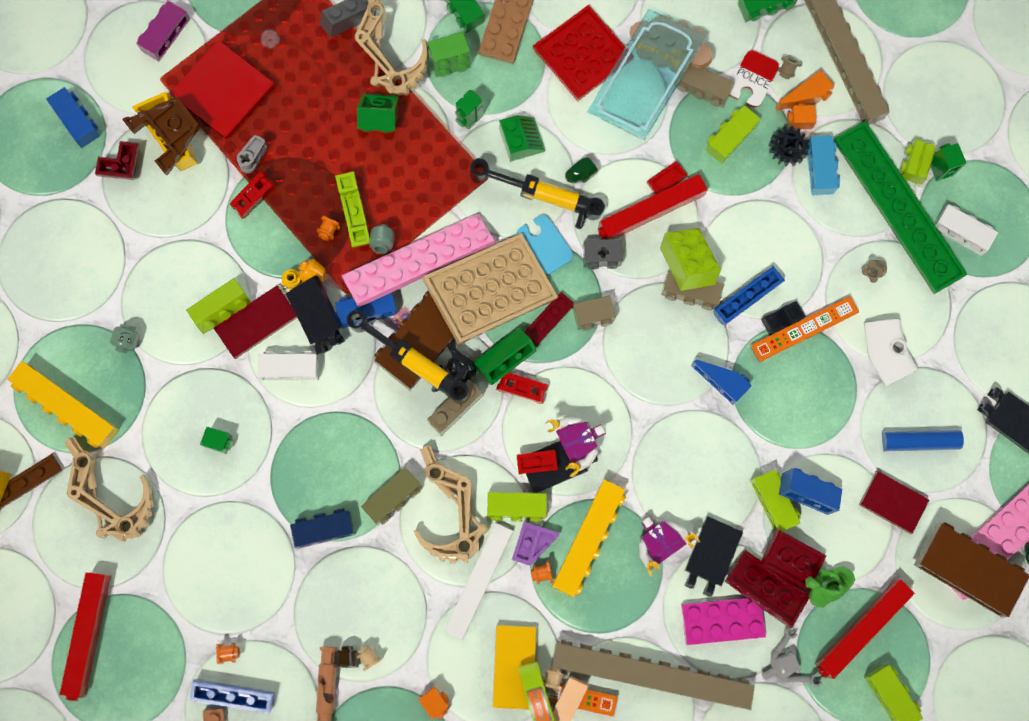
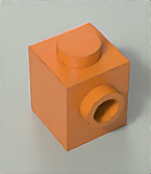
M803 103L793 105L790 112L787 113V123H790V128L793 126L794 130H812L816 124L815 105H805Z
M436 686L418 699L432 720L435 717L439 720L448 713L446 709L449 707L448 702L450 700L445 692H439Z

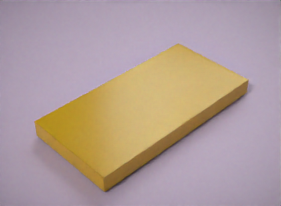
M496 625L492 708L529 710L518 667L535 662L536 627Z

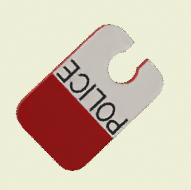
M755 50L748 51L732 80L735 83L730 96L738 100L741 89L749 88L752 91V96L746 104L751 107L760 106L778 71L779 63Z

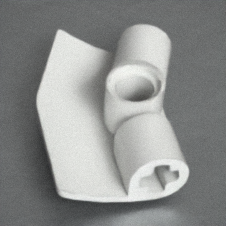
M900 319L874 321L864 324L869 359L885 386L918 370L907 351L908 346L903 338ZM893 345L899 348V353L893 350Z

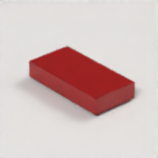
M675 161L649 179L647 185L654 194H657L678 184L688 175L680 164Z

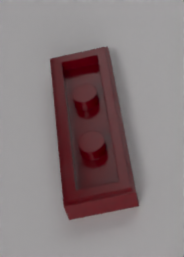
M562 292L557 295L558 298L553 300L524 332L536 346L547 337L572 309L573 304H575Z

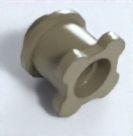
M782 56L781 60L784 62L778 68L780 76L785 79L794 78L797 66L801 67L802 63L792 56Z
M878 259L869 261V265L862 269V274L867 276L872 283L877 282L878 278L885 276L887 273V265L884 261Z

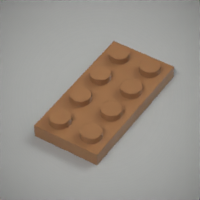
M495 0L478 55L514 64L533 0Z

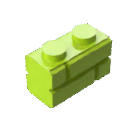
M918 139L907 145L904 155H907L905 161L903 160L899 169L904 180L912 181V183L922 185L927 180L936 149L935 145Z

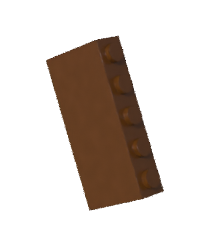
M427 290L422 297L424 301L420 305L417 303L411 310L412 315L409 319L404 318L398 326L400 328L396 334L392 333L388 338L396 344L400 339L404 340L416 351L432 362H435L445 350L447 344L454 339V336ZM387 346L384 349L380 347L374 355V363L411 391L421 377L395 361L389 355L392 351Z
M945 522L935 524L914 566L996 615L1009 617L1029 579V574L1024 572L1025 569L1023 567L1007 562V558L1003 555H995L990 552V548L986 545L973 542L972 537L956 532L952 525Z

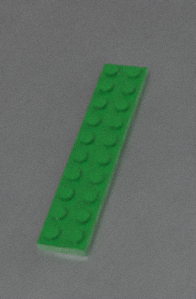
M864 121L835 137L833 142H836V146L933 294L940 292L967 276L968 274L867 122Z

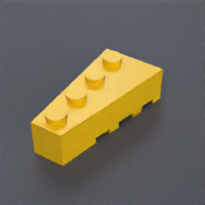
M165 91L133 105L132 108L136 113L142 110L147 111L155 108L157 104L172 99V97ZM149 122L146 127L159 143L162 150L166 152L169 146ZM191 144L188 145L175 164L180 171L198 164Z

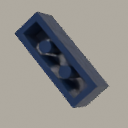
M345 508L334 510V514L326 516L325 513L314 515V519L306 520V518L294 520L295 523L290 524L294 547L300 549L355 535L350 511H345Z

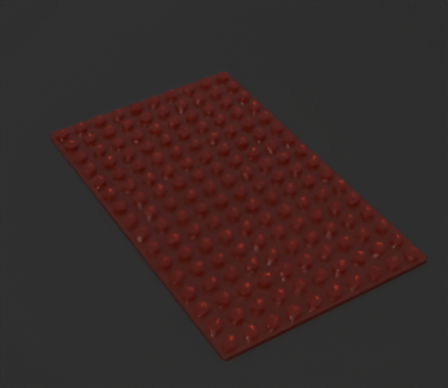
M261 0L164 74L160 81L171 92L216 41L219 40L274 82L275 86L228 139L221 136L191 111L189 112L201 126V129L248 183L258 173L263 171L267 175V179L276 185L263 200L313 258L326 269V273L345 294H349L350 292L342 279V275L409 245L485 183L488 177L482 182H476L471 179L469 174L470 165L474 159L411 90L406 96L394 95L399 96L395 131L384 133L381 130L367 132L357 129V107L362 94L393 96L384 86L374 87L371 84L370 80L375 74V61L356 41L355 34L357 30L352 27L332 38L328 36L320 25L322 11L334 6L330 0ZM379 67L378 77L385 76L386 73ZM398 79L395 82V86H400L403 81ZM257 135L265 140L268 148L256 169L251 173H244L237 162V155L250 139ZM480 167L474 169L477 173L484 172ZM354 172L369 236L371 229L375 226L387 225L395 233L393 248L385 254H379L374 252L369 244L352 248L335 176ZM262 183L258 185L259 189L263 187ZM322 216L339 223L340 229H336L333 235L334 239L325 241L318 237L319 233L316 230L320 228L323 222Z

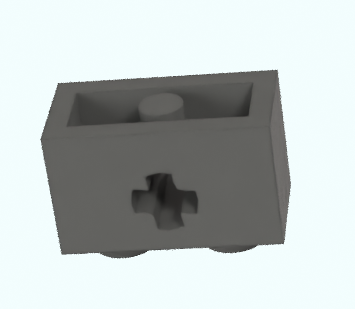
M622 239L584 240V267H588L591 270L599 269V267L616 269L622 265ZM601 252L606 255L605 258H601Z

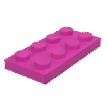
M748 598L681 605L686 645L766 637L762 608Z

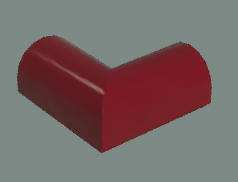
M120 141L117 159L98 157L95 175L98 177L134 180L140 148L139 143Z

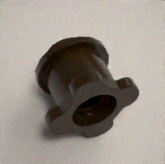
M341 646V650L337 651L339 653V664H335V667H359V664H355V653H357V650H353L354 646Z

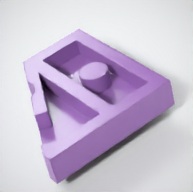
M523 522L512 560L531 566L559 537L560 533Z

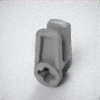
M254 135L237 155V162L244 173H251L256 169L268 148L265 140L257 135Z

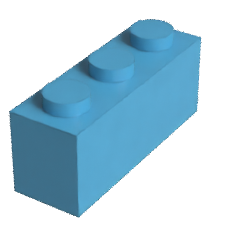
M833 135L810 136L808 139L810 142L806 146L810 147L807 157L811 195L834 194L840 187V178L837 177L836 171L838 170V160L835 159L836 142H833Z

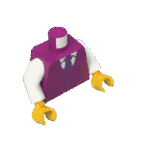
M571 417L558 420L550 419L545 422V424L551 423L553 429L547 430L548 432L556 430L571 462L566 467V470L568 468L574 470L570 477H574L579 471L592 464L598 454V448H600L597 439L606 435L602 424L591 428L589 422Z
M650 516L641 522L647 533L640 537L639 557L647 568L649 576H653L652 569H656L660 573L658 564L687 543L692 549L695 548L691 543L693 540H697L700 543L696 534H691L685 528L675 523L663 521L656 525Z

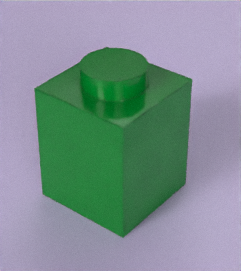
M206 426L200 445L204 448L226 454L232 448L233 439L232 435L227 432Z

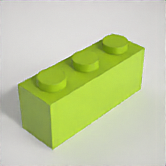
M745 105L740 110L738 108L735 109L730 116L731 120L728 123L724 121L718 129L719 133L717 135L712 134L706 142L708 143L706 151L721 164L748 137L761 120Z
M233 278L186 309V311L202 334H205L239 310L245 308L251 301L236 279Z
M775 469L750 480L774 532L776 529L785 531L801 523L799 520L801 519L800 513L796 508H793L792 500L779 495L782 476Z
M488 492L487 517H491V521H503V518H511L512 522H522V518H530V522H542V519H546L547 494Z
M882 664L864 676L891 721H920L923 719L920 706L915 701H912L909 696V689L905 684H901L897 678L899 674L893 666Z

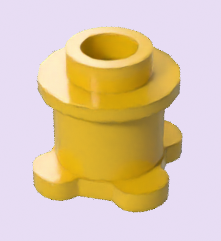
M294 269L286 270L282 275V285L292 290L302 284L303 281L298 277L299 272Z

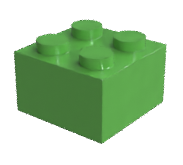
M463 32L428 42L429 59L435 77H446L450 73L456 71L463 72L470 68V50Z

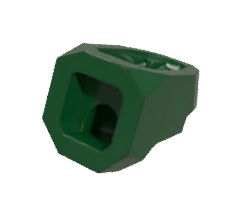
M584 157L566 171L565 179L570 183H585L598 173V169L589 157Z

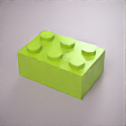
M694 228L665 233L660 250L680 290L684 291L716 285L721 269L701 230Z

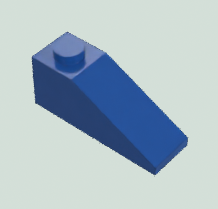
M697 359L691 365L732 405L752 386L749 383L750 380L738 372Z

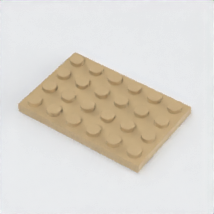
M522 233L425 275L422 278L458 345L551 303L558 298Z

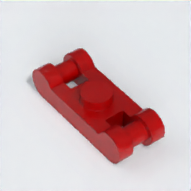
M262 171L230 202V206L238 211L241 219H244L276 185L269 181L267 175ZM260 183L263 184V187L261 189H259L258 187ZM242 201L246 203L244 207L242 206Z
M508 373L501 378L496 390L544 404L545 391H548L549 385ZM508 380L514 381L512 387L507 386ZM532 387L538 389L536 395L531 393Z

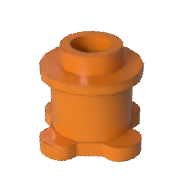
M322 216L323 222L320 228L316 230L319 233L318 237L325 241L334 239L333 235L336 229H340L339 223Z
M549 560L546 561V565H534V569H531L532 580L537 581V584L550 580V583H554Z
M234 642L231 645L216 644L217 664H223L228 661L235 663L236 659L240 657L239 646H236Z

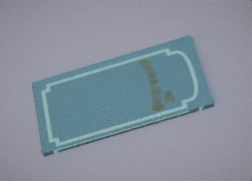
M648 9L589 107L588 113L645 141L703 44L706 35Z

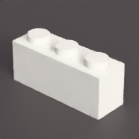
M949 204L941 211L934 223L941 234L980 256L989 250L998 234L990 225L977 221L974 216L967 215L961 212L958 207Z
M264 351L263 354H258L257 377L260 381L318 380L319 357L313 351H303L302 354H294L293 351H283V354Z

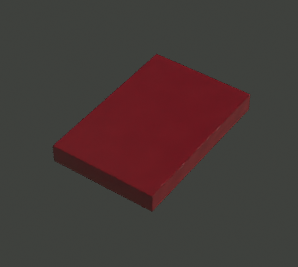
M876 471L859 506L905 532L913 534L930 500L883 473Z
M776 529L759 565L810 591L811 588L806 587L805 581L808 576L813 579L816 578L827 555Z

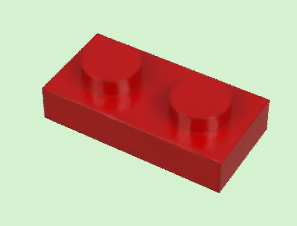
M555 450L516 455L519 475L558 470Z

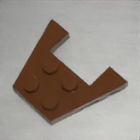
M177 97L157 104L155 108L147 111L142 110L137 112L135 116H127L122 119L134 134L150 122L169 146V149L155 160L165 175L171 172L201 128Z

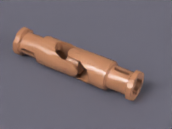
M320 647L321 663L318 667L316 699L317 721H331L332 713H334L337 668L335 667V652L338 650V647ZM324 693H328L326 699L324 698Z

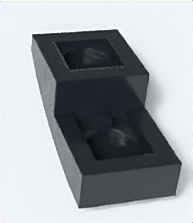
M795 301L763 317L761 321L769 335H772L797 323L806 316L798 302Z

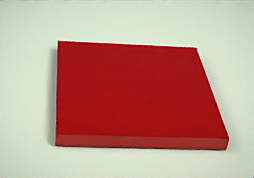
M589 4L532 45V49L577 102L616 74L629 52ZM630 54L622 68L634 60L632 54Z
M217 40L169 94L172 98L177 97L189 111L225 139H228L272 90L275 84Z

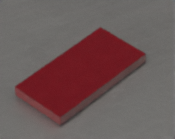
M276 285L213 329L233 358L237 359L297 319V316L289 301Z
M745 549L724 582L790 629L793 628L809 600V595L789 580L759 565L761 560Z

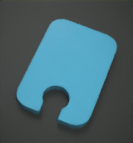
M540 215L533 219L535 224L541 228V233L538 236H532L526 224L517 230V235L523 234L545 275H549L569 263L573 258V253L551 220L546 215Z

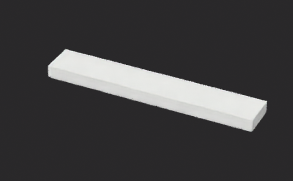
M494 524L444 632L463 640L511 537L512 530L500 524Z

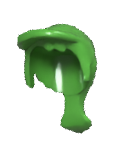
M845 567L835 568L832 571L821 568V574L817 575L815 579L808 576L805 581L806 587L811 588L809 593L811 604L824 608L830 602L841 598L855 582V576L851 570Z

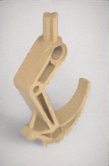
M368 0L369 5L357 29L355 39L375 61V74L370 80L371 84L374 87L384 86L393 96L395 94L406 96L410 93L411 88L416 89L419 86V80L422 81L424 79L423 74L427 71L429 61L427 40L422 39V54L417 63L409 69L396 72L380 50V40H382L383 24L387 19V11L384 8L383 2ZM377 9H381L380 14L378 16H374V12ZM379 67L386 73L385 76L378 77ZM398 79H403L400 86H395V82Z
M74 436L68 438L65 445L74 458L72 459L67 496L96 514L99 529L96 531L98 538L105 539L108 535H113L116 539L124 542L135 537L139 538L142 535V528L147 529L149 525L148 518L152 517L153 514L151 511L154 505L152 500L153 494L146 476H140L143 484V496L139 505L131 513L122 517L97 498L95 490L97 489L94 474L96 468L95 458L87 450L84 451ZM87 458L88 464L82 468L81 462ZM101 517L111 522V525L103 528ZM129 521L131 528L125 532L124 524Z
M431 445L420 449V452L426 464L424 470L429 481L435 483L449 499L452 498L458 505L460 539L447 545H434L424 540L417 529L414 530V534L422 547L429 551V554L433 557H439L440 561L449 560L450 564H456V561L462 560L463 563H467L468 559L472 558L476 552L478 553V540L481 535H485L488 532V527L484 524L481 525L470 513L471 481L441 465V462L437 463ZM433 469H439L441 475L434 479L430 476V472ZM451 489L458 492V499L454 496L455 493ZM470 519L478 526V529L472 533L469 532ZM463 541L470 544V549L467 552L459 550V544Z

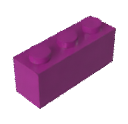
M168 0L165 5L160 7L156 17L149 22L145 32L138 37L136 44L139 49L159 62L189 22L190 18L187 12Z

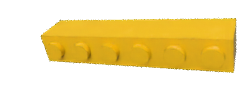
M23 361L18 364L7 378L12 383L10 387L19 393L23 391L28 394L26 398L34 404L39 402L43 405L41 407L43 411L49 415L52 413L57 415L58 418L56 420L64 426H67V424L72 426V432L79 437L86 436L88 438L87 442L96 449L98 446L105 449L119 431L115 426Z
M605 479L602 481L552 588L574 598L575 594L579 596L584 586L581 584L583 577L589 576L592 569L589 565L592 559H597L601 550L598 546L601 541L605 542L609 531L606 529L609 523H614L618 515L615 510L618 505L622 506L626 498L623 495L625 489Z

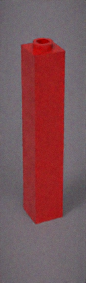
M697 174L601 220L597 231L600 237L605 240L618 238L705 196L708 189L700 174Z
M85 572L59 695L66 696L65 700L78 701V698L86 697L111 575Z
M895 579L814 663L818 667V673L825 679L827 677L835 679L915 593L901 579Z

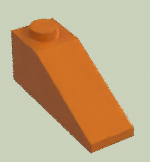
M820 70L781 99L775 109L781 111L791 109L793 105L799 103L813 105L821 100L826 101L832 96L831 91L835 85Z

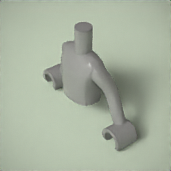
M786 627L784 629V638L770 657L771 668L762 672V677L764 680L776 676L784 683L807 682L816 687L822 685V682L813 683V678L818 676V674L791 676L793 673L800 671L801 668L791 651L779 656L790 638L797 637V634L790 636L788 634L790 628Z

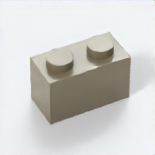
M611 296L575 303L572 307L578 330H592L597 325H601V327L612 325L616 318Z

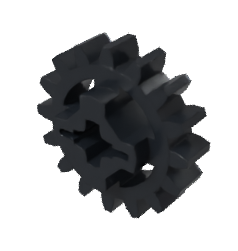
M785 126L782 131L778 129L772 135V141L768 145L772 147L769 153H774L773 160L779 159L778 164L785 162V167L789 163L795 166L797 162L800 164L803 158L807 157L810 147L806 145L810 141L804 140L806 134L801 135V129L794 131V127L791 126L787 130Z

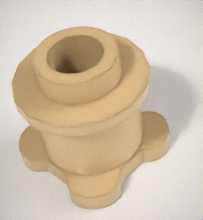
M367 645L358 651L359 656H357V659L360 658L364 665L363 671L382 661L381 658L378 659L374 652V646L370 648Z
M550 667V670H545V689L556 692L562 691L560 686L565 675L561 673V669Z

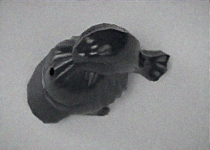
M454 338L447 344L452 358L449 359L447 366H445V371L455 376L462 365H466L469 370L461 382L465 383L468 379L473 381L477 371L475 364L468 356L457 350ZM432 386L431 391L433 393L439 391L434 386Z

